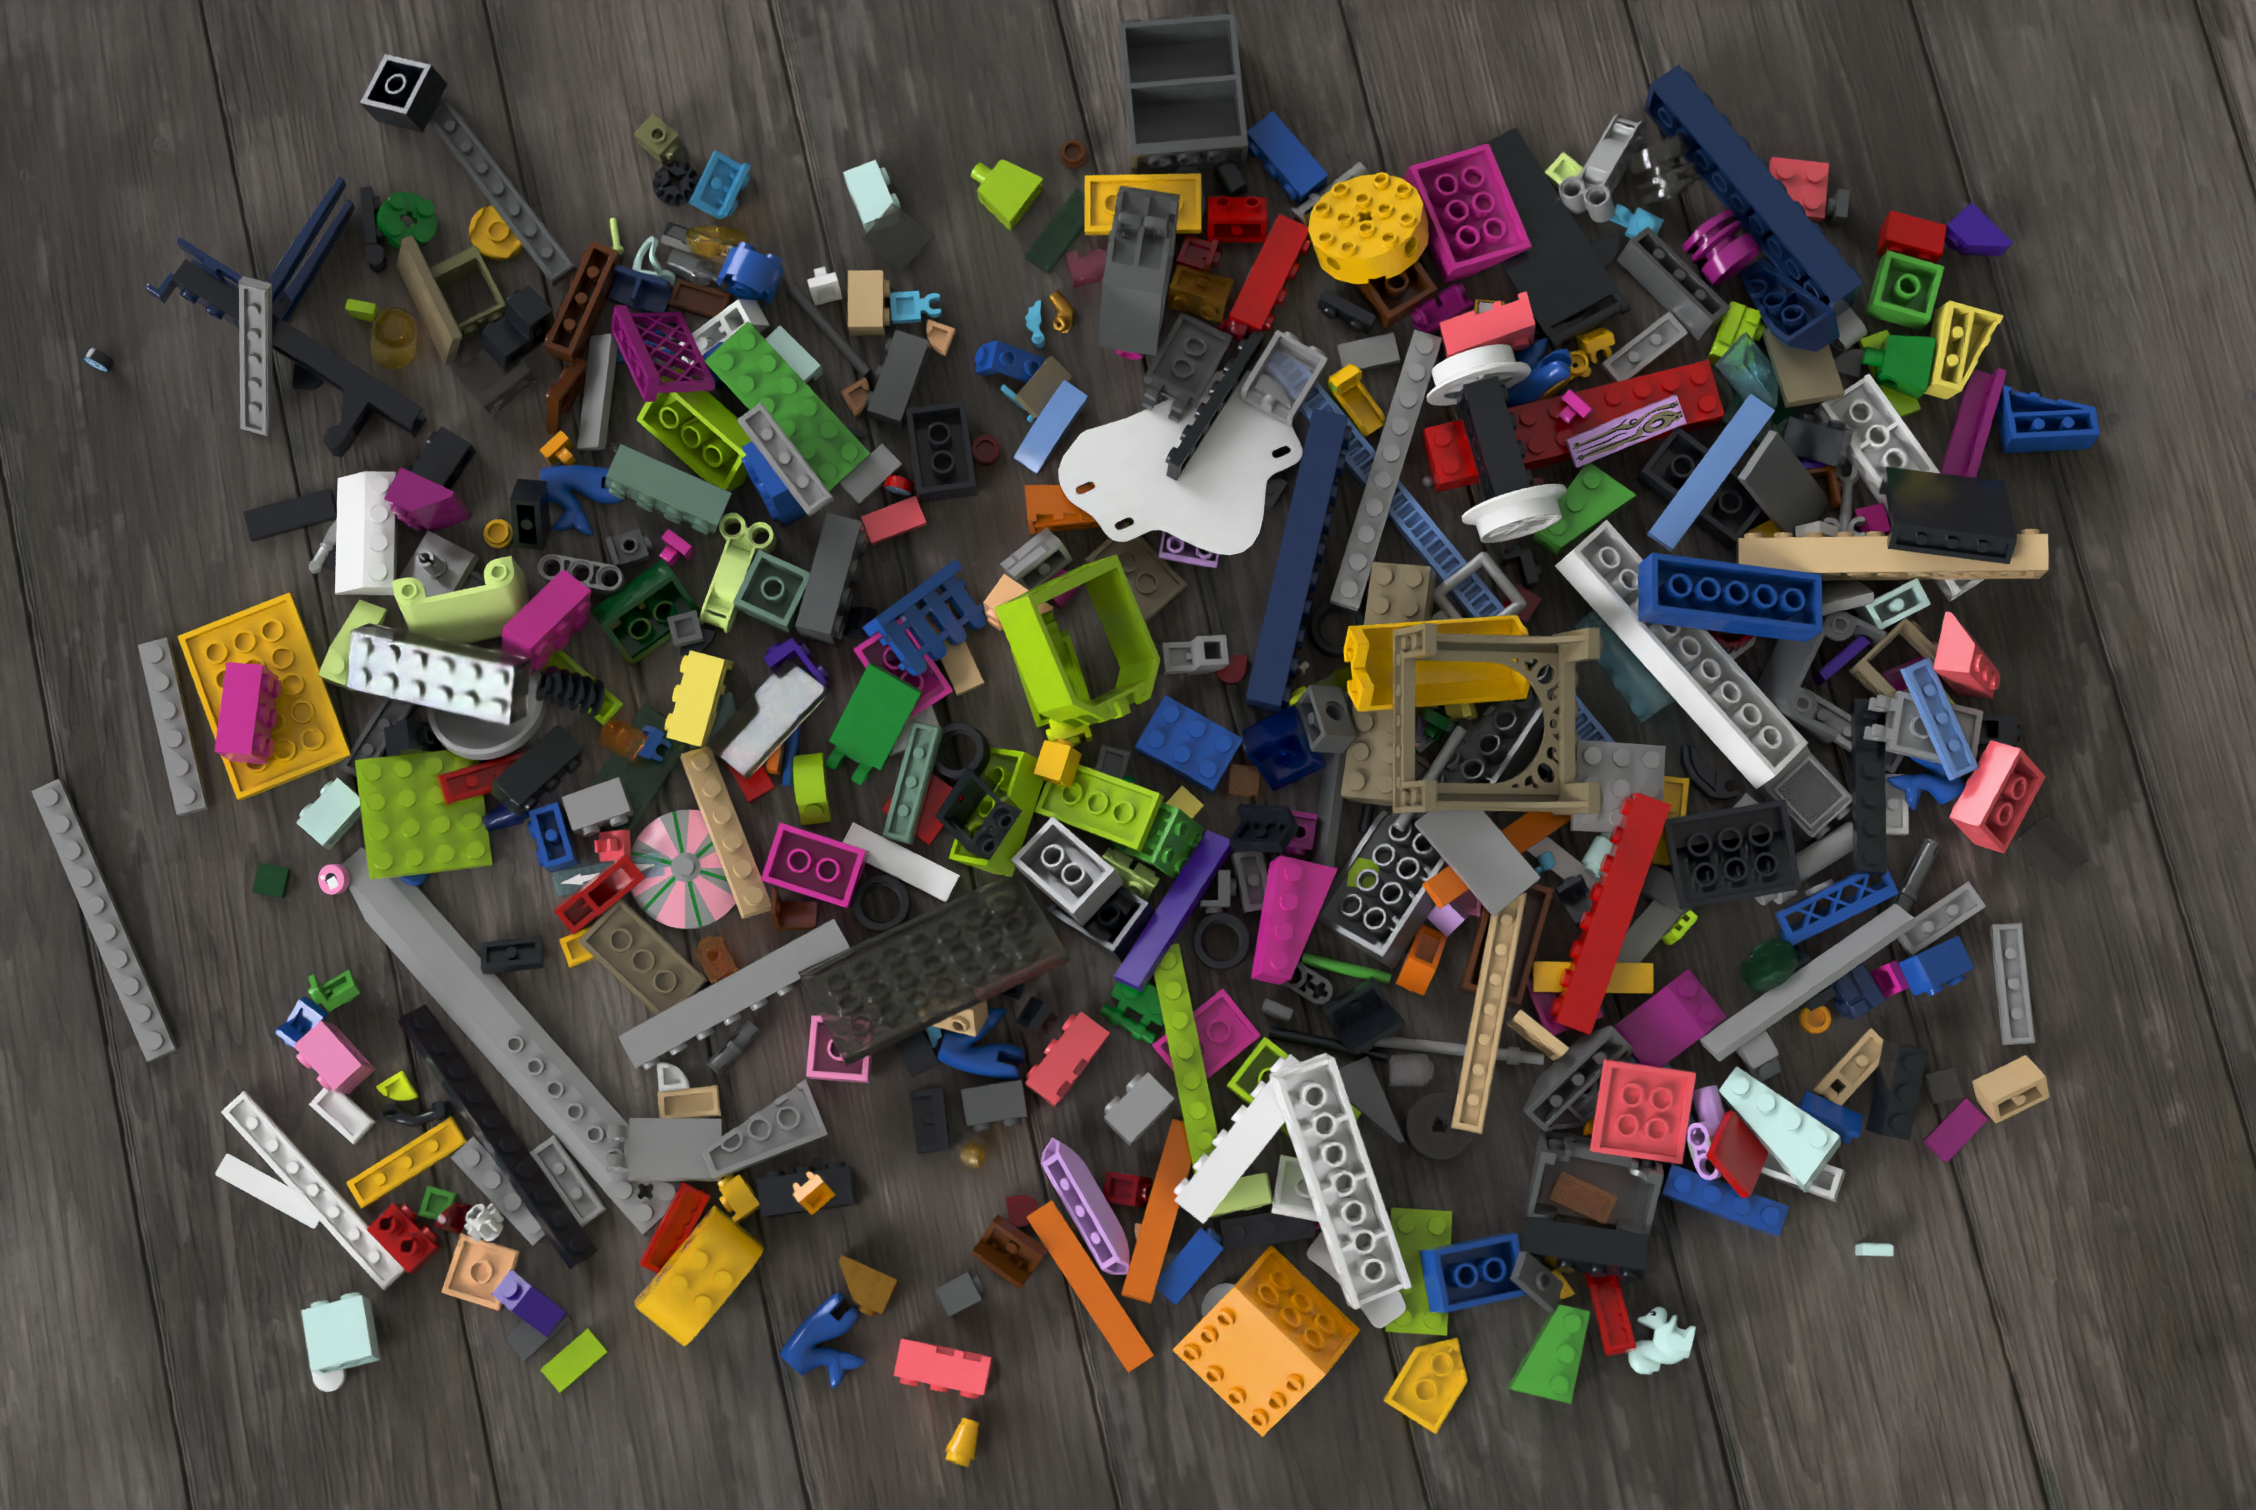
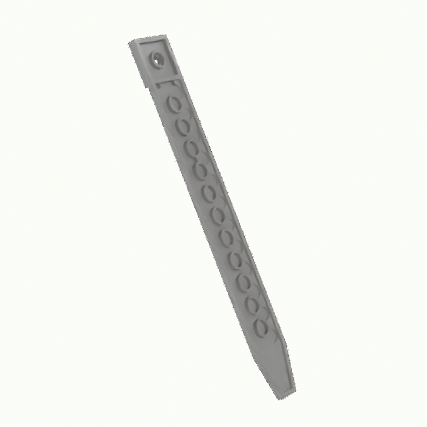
M362 847L341 865L349 872L350 884L348 887L365 921L600 1185L602 1190L640 1233L645 1235L662 1220L681 1182L628 1181V1172H606L607 1154L624 1156V1142L607 1143V1124H619L629 1127L627 1121L495 973L483 975L481 971V957L419 887L404 883L400 877L369 880L366 850ZM642 1184L646 1186L653 1185L654 1188L651 1190L653 1197L651 1199L647 1197L640 1198L641 1190L639 1187Z

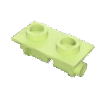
M1108 848L1101 858L1116 870L1124 882L1121 886L1147 901L1153 888L1156 887L1160 880L1156 876V872L1139 862L1135 869L1132 870L1129 868L1133 861L1131 857L1116 848L1114 850Z

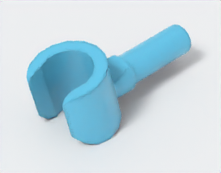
M1548 851L1537 856L1536 858L1540 866L1534 868V870L1540 875L1554 868L1556 860L1552 852Z

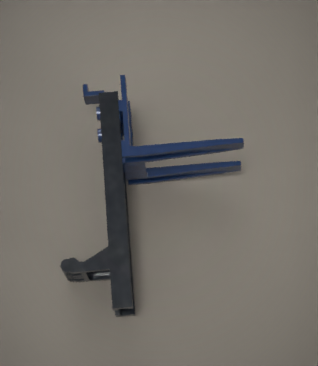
M338 177L266 282L272 284V350L343 393L341 421L338 425L330 426L326 431L327 434L323 437V441L333 454V457L341 458L349 451L373 414L378 415L415 438L427 418L421 414L423 411L422 407L287 323L355 210L354 203L348 200L285 290L346 187L345 180ZM179 237L176 243L180 249L201 261L202 264L195 259H192L191 262L184 259L175 274L173 275L169 272L158 289L147 284L146 290L151 296L165 303L177 287L180 290L179 294L193 304L196 302L201 304L211 316L218 320L223 318L239 328V287L225 279V277L239 285V280L243 276Z

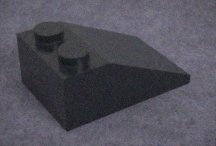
M1120 886L1083 926L1054 901L1047 909V912L1103 953L1122 964L1155 913V910L1148 902Z

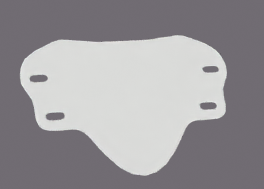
M1223 371L1215 372L1197 406L1187 404L1179 423L1168 419V415L1172 410L1170 409L1171 405L1174 400L1168 399L1155 405L1152 411L1146 409L1125 419L1084 431L1077 437L1063 456L1058 469L1060 486L1066 497L1073 504L1092 515L1105 534L1114 541L1127 542L1151 530H1162L1200 549L1215 554L1233 555L1242 553L1253 545L1259 535L1263 520L1267 480L1273 474L1298 463L1303 454L1302 446L1292 426L1290 427L1240 398L1241 389L1252 372L1247 371L1178 480L1176 481L1166 475L1168 463L1165 462L1167 455L1172 447H1179L1182 442L1180 436L1188 424L1192 426L1196 418H1194V415L1202 402L1206 404L1210 399L1208 394L1216 380L1221 382L1224 374ZM1262 374L1255 388L1266 395L1274 397L1280 403L1290 408V401L1283 388L1275 380ZM1283 446L1290 447L1291 451L1288 454L1279 458L1272 456L1274 450ZM1087 482L1095 484L1094 489L1084 494L1076 492L1078 486ZM1130 517L1134 520V524L1122 530L1115 528V524L1125 518Z

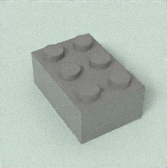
M1053 816L1011 859L1026 878L1081 926L1124 883L1113 867Z
M1148 1072L1144 1077L1138 1073L1127 1084L1126 1091L1128 1093L1122 1099L1116 1096L1104 1108L1106 1113L1104 1122L1130 1147L1171 1107L1175 1099Z

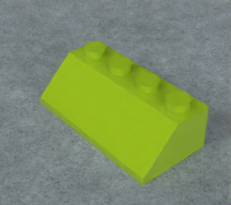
M990 747V760L982 774L988 776L1022 812L990 860L967 851L956 838L948 859L993 874L1013 876L1016 865L1011 859L1022 848L1044 782L1033 774L1038 758L1022 751ZM986 793L966 824L974 835L996 804L988 793Z

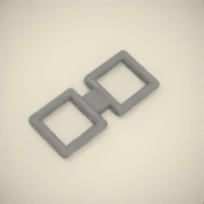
M1481 552L1434 589L1433 599L1441 610L1432 616L1431 621L1462 619V616L1445 595L1482 566L1512 602L1496 616L1517 615L1526 607L1527 603L1487 552Z

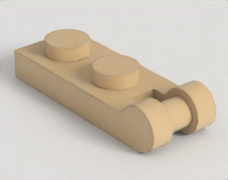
M1869 1028L1812 1090L1818 1096L1823 1095L1827 1100L1842 1106L1879 1066L1883 1039L1873 1029ZM1835 1080L1844 1087L1839 1093L1830 1087Z

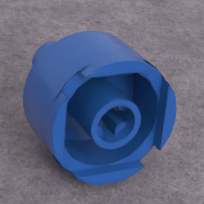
M739 242L738 247H731L716 282L719 286H721L722 282L726 284V292L739 299L764 300L763 306H769L784 274V269L781 267L783 261L775 255L766 254L765 256L756 252L755 247L748 243Z

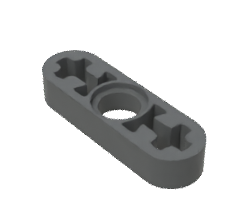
M1298 962L1296 968L1302 973L1301 980L1296 984L1285 982L1281 985L1314 1005L1327 1003L1333 994L1331 983L1326 978ZM1307 974L1313 977L1309 981L1312 985L1318 986L1320 983L1325 985L1324 992L1327 993L1326 997L1320 996L1318 999H1315L1313 997L1314 991L1307 986L1305 992L1299 990L1305 983Z

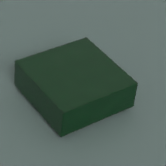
M259 863L252 892L285 899L291 869Z

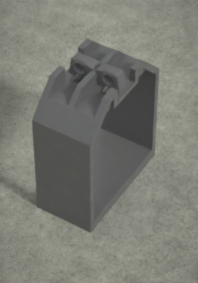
M1127 186L1120 187L1115 204V215L1108 241L1103 276L1098 347L1156 356L1174 259L1180 195Z

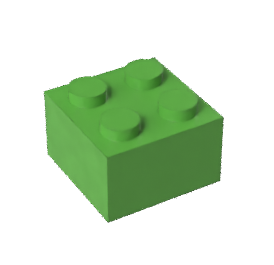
M1887 250L1879 261L1865 315L1922 331L1931 319L1944 266Z

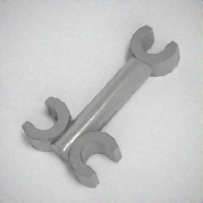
M1837 466L1835 470L1836 478H1840L1843 487V493L1840 495L1842 501L1840 505V521L1831 517L1824 519V522L1837 526L1838 532H1854V536H1866L1865 532L1858 533L1855 531L1858 526L1867 525L1866 518L1860 516L1852 519L1853 484L1859 478L1858 469L1856 466H1852V474L1849 477H1843L1841 466Z

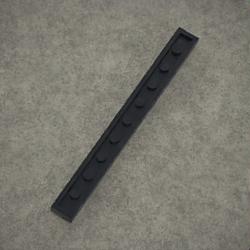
M425 1004L403 1015L398 1023L569 1269L592 1257L598 1250L427 1005Z

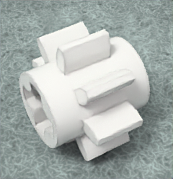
M493 1203L487 1208L483 1204H478L467 1213L466 1221L468 1223L464 1227L476 1242L481 1238L485 1241H491L501 1233L503 1229L501 1222L504 1220V1217Z

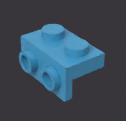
M714 151L689 203L718 220L727 215L731 216L739 202L736 199L739 190H744L750 180L751 175L748 174L751 165L748 163L741 165L722 153Z

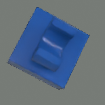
M645 725L631 751L647 759L652 758L662 761L663 757L656 753V748L660 744L670 748L671 743L662 738L665 733L655 727Z

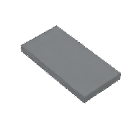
M1437 810V812H1427L1414 824L1493 917L1541 878L1484 811Z

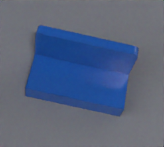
M1805 1091L1797 1105L1798 1108L1840 1135V1140L1848 1145L1853 1137L1859 1138L1862 1130L1863 1115L1810 1091Z

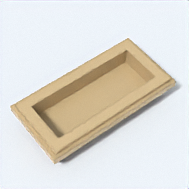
M718 1085L657 1092L659 1118L721 1116Z

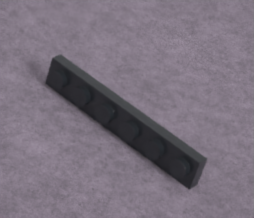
M1254 329L1249 338L1243 337L1237 348L1239 354L1235 360L1232 358L1228 360L1223 370L1224 377L1221 382L1218 380L1214 382L1208 394L1210 399L1206 404L1202 402L1194 415V418H1196L1192 426L1188 424L1180 436L1182 442L1179 447H1172L1167 455L1165 462L1168 463L1166 474L1168 477L1176 481L1178 480L1262 349L1264 333Z
M1854 698L1851 701L1853 874L1884 876L1887 873L1885 742L1863 739L1865 727H1872V724L1884 726V712L1868 710L1869 699Z

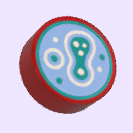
M896 475L887 476L884 483V489L903 496H911L915 486L911 480Z

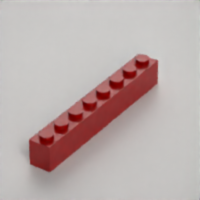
M1638 792L1624 798L1620 808V814L1623 815L1620 825H1615L1610 836V842L1613 843L1609 854L1604 855L1599 870L1603 872L1600 882H1595L1589 899L1593 900L1589 912H1584L1580 921L1579 928L1583 929L1580 939L1573 942L1569 956L1573 959L1569 969L1565 968L1560 978L1559 985L1563 986L1559 998L1555 997L1550 1006L1549 1014L1552 1015L1550 1022L1582 1034L1591 1035L1671 807L1670 804Z

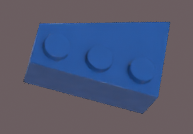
M2002 386L1996 407L2002 454L2090 449L2099 437L2100 430L2096 407L2059 398L2055 401L2040 397L2039 393L2030 392V394L2014 391L2012 387Z

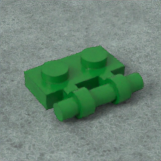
M1118 981L1110 997L1120 1003L1116 1009L1105 1003L1099 1014L1109 1019L1108 1023L1114 1027L1119 1025L1132 1033L1131 1037L1137 1041L1142 1039L1151 1045L1157 1034L1147 1029L1150 1022L1155 1023L1161 1028L1164 1024L1157 988L1147 983L1141 992ZM1127 1008L1143 1016L1139 1023L1124 1015Z

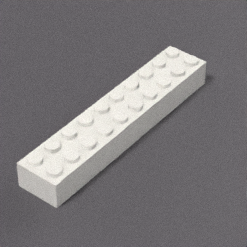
M1606 520L1557 563L1555 567L1755 789L1759 788L1774 778L1808 742L1707 630L1638 621V564L1643 559Z

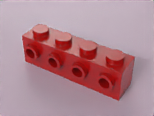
M1278 214L1229 314V320H1235L1248 325V333L1252 334L1254 329L1262 333L1264 330L1270 331L1276 315L1273 314L1276 305L1282 306L1288 294V290L1285 287L1289 279L1295 280L1301 266L1297 262L1301 254L1307 255L1312 245L1308 226Z

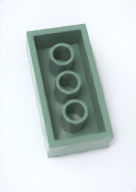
M622 444L618 448L605 481V487L609 489V494L623 500L626 497L636 500L638 507L650 512L653 509L665 513L663 517L677 524H680L681 521L692 525L691 529L704 536H707L708 533L715 534L732 494Z

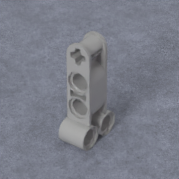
M1616 114L1579 177H1567L1560 183L1559 193L1562 202L1570 214H1580L1587 209L1591 219L1600 223L1606 222L1614 216L1615 206L1611 195L1644 139L1646 133V123L1644 121L1634 122L1624 119L1621 114Z

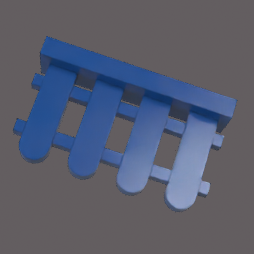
M956 559L862 627L869 637L879 631L883 637L879 641L883 646L886 644L890 646L901 661L898 665L902 671L907 669L913 676H919L927 669V663L922 657L923 655L927 654L934 661H938L946 655L947 648L942 642L943 640L947 639L954 646H958L966 640V631L962 627L964 624H967L973 631L980 630L986 624V618L982 613L985 608L981 603L976 605L964 589V586L967 585L963 578L959 581L954 575L962 569V566ZM937 587L943 592L940 596L935 591ZM948 599L961 616L960 619L957 620L944 603L945 600ZM918 601L923 606L921 610H919L915 605V603ZM928 614L940 629V634H936L925 619V615ZM898 616L903 621L901 625H898L895 621V618ZM909 629L920 644L921 648L919 650L916 649L904 633L905 630Z

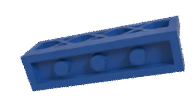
M1888 868L1887 873L1882 876L1883 881L1870 887H1866L1870 875L1852 874L1775 912L1782 928L1778 932L1782 943L1793 946L1899 894ZM1862 879L1860 884L1854 883ZM1848 885L1858 887L1856 894L1842 901L1839 900L1844 887ZM1835 892L1834 897L1828 896ZM1825 898L1832 901L1830 907L1815 914L1812 913L1817 900ZM1808 905L1807 911L1801 909ZM1795 911L1805 914L1803 920L1789 926L1785 917Z

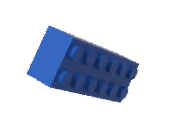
M1651 553L1638 564V621L1808 642L1823 631L1822 574Z

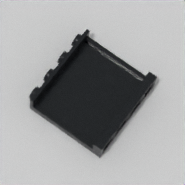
M1885 467L1879 494L1886 495L1891 528L1887 540L1888 549L2010 564L2017 542V535L2004 481Z

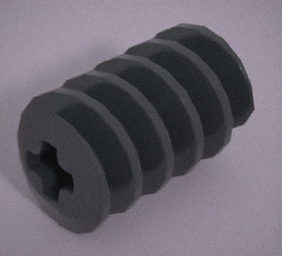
M550 666L539 680L536 689V699L541 701L545 694H547V703L553 704L557 697L558 706L561 708L569 701V710L575 711L578 704H580L581 714H586L589 708H591V717H595L602 709L605 687L600 679L593 680L590 676L582 677L577 672L571 673L567 669L560 670L557 666Z

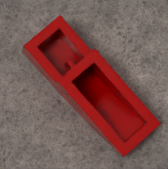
M625 854L555 907L553 911L574 935L596 916H600L646 877Z

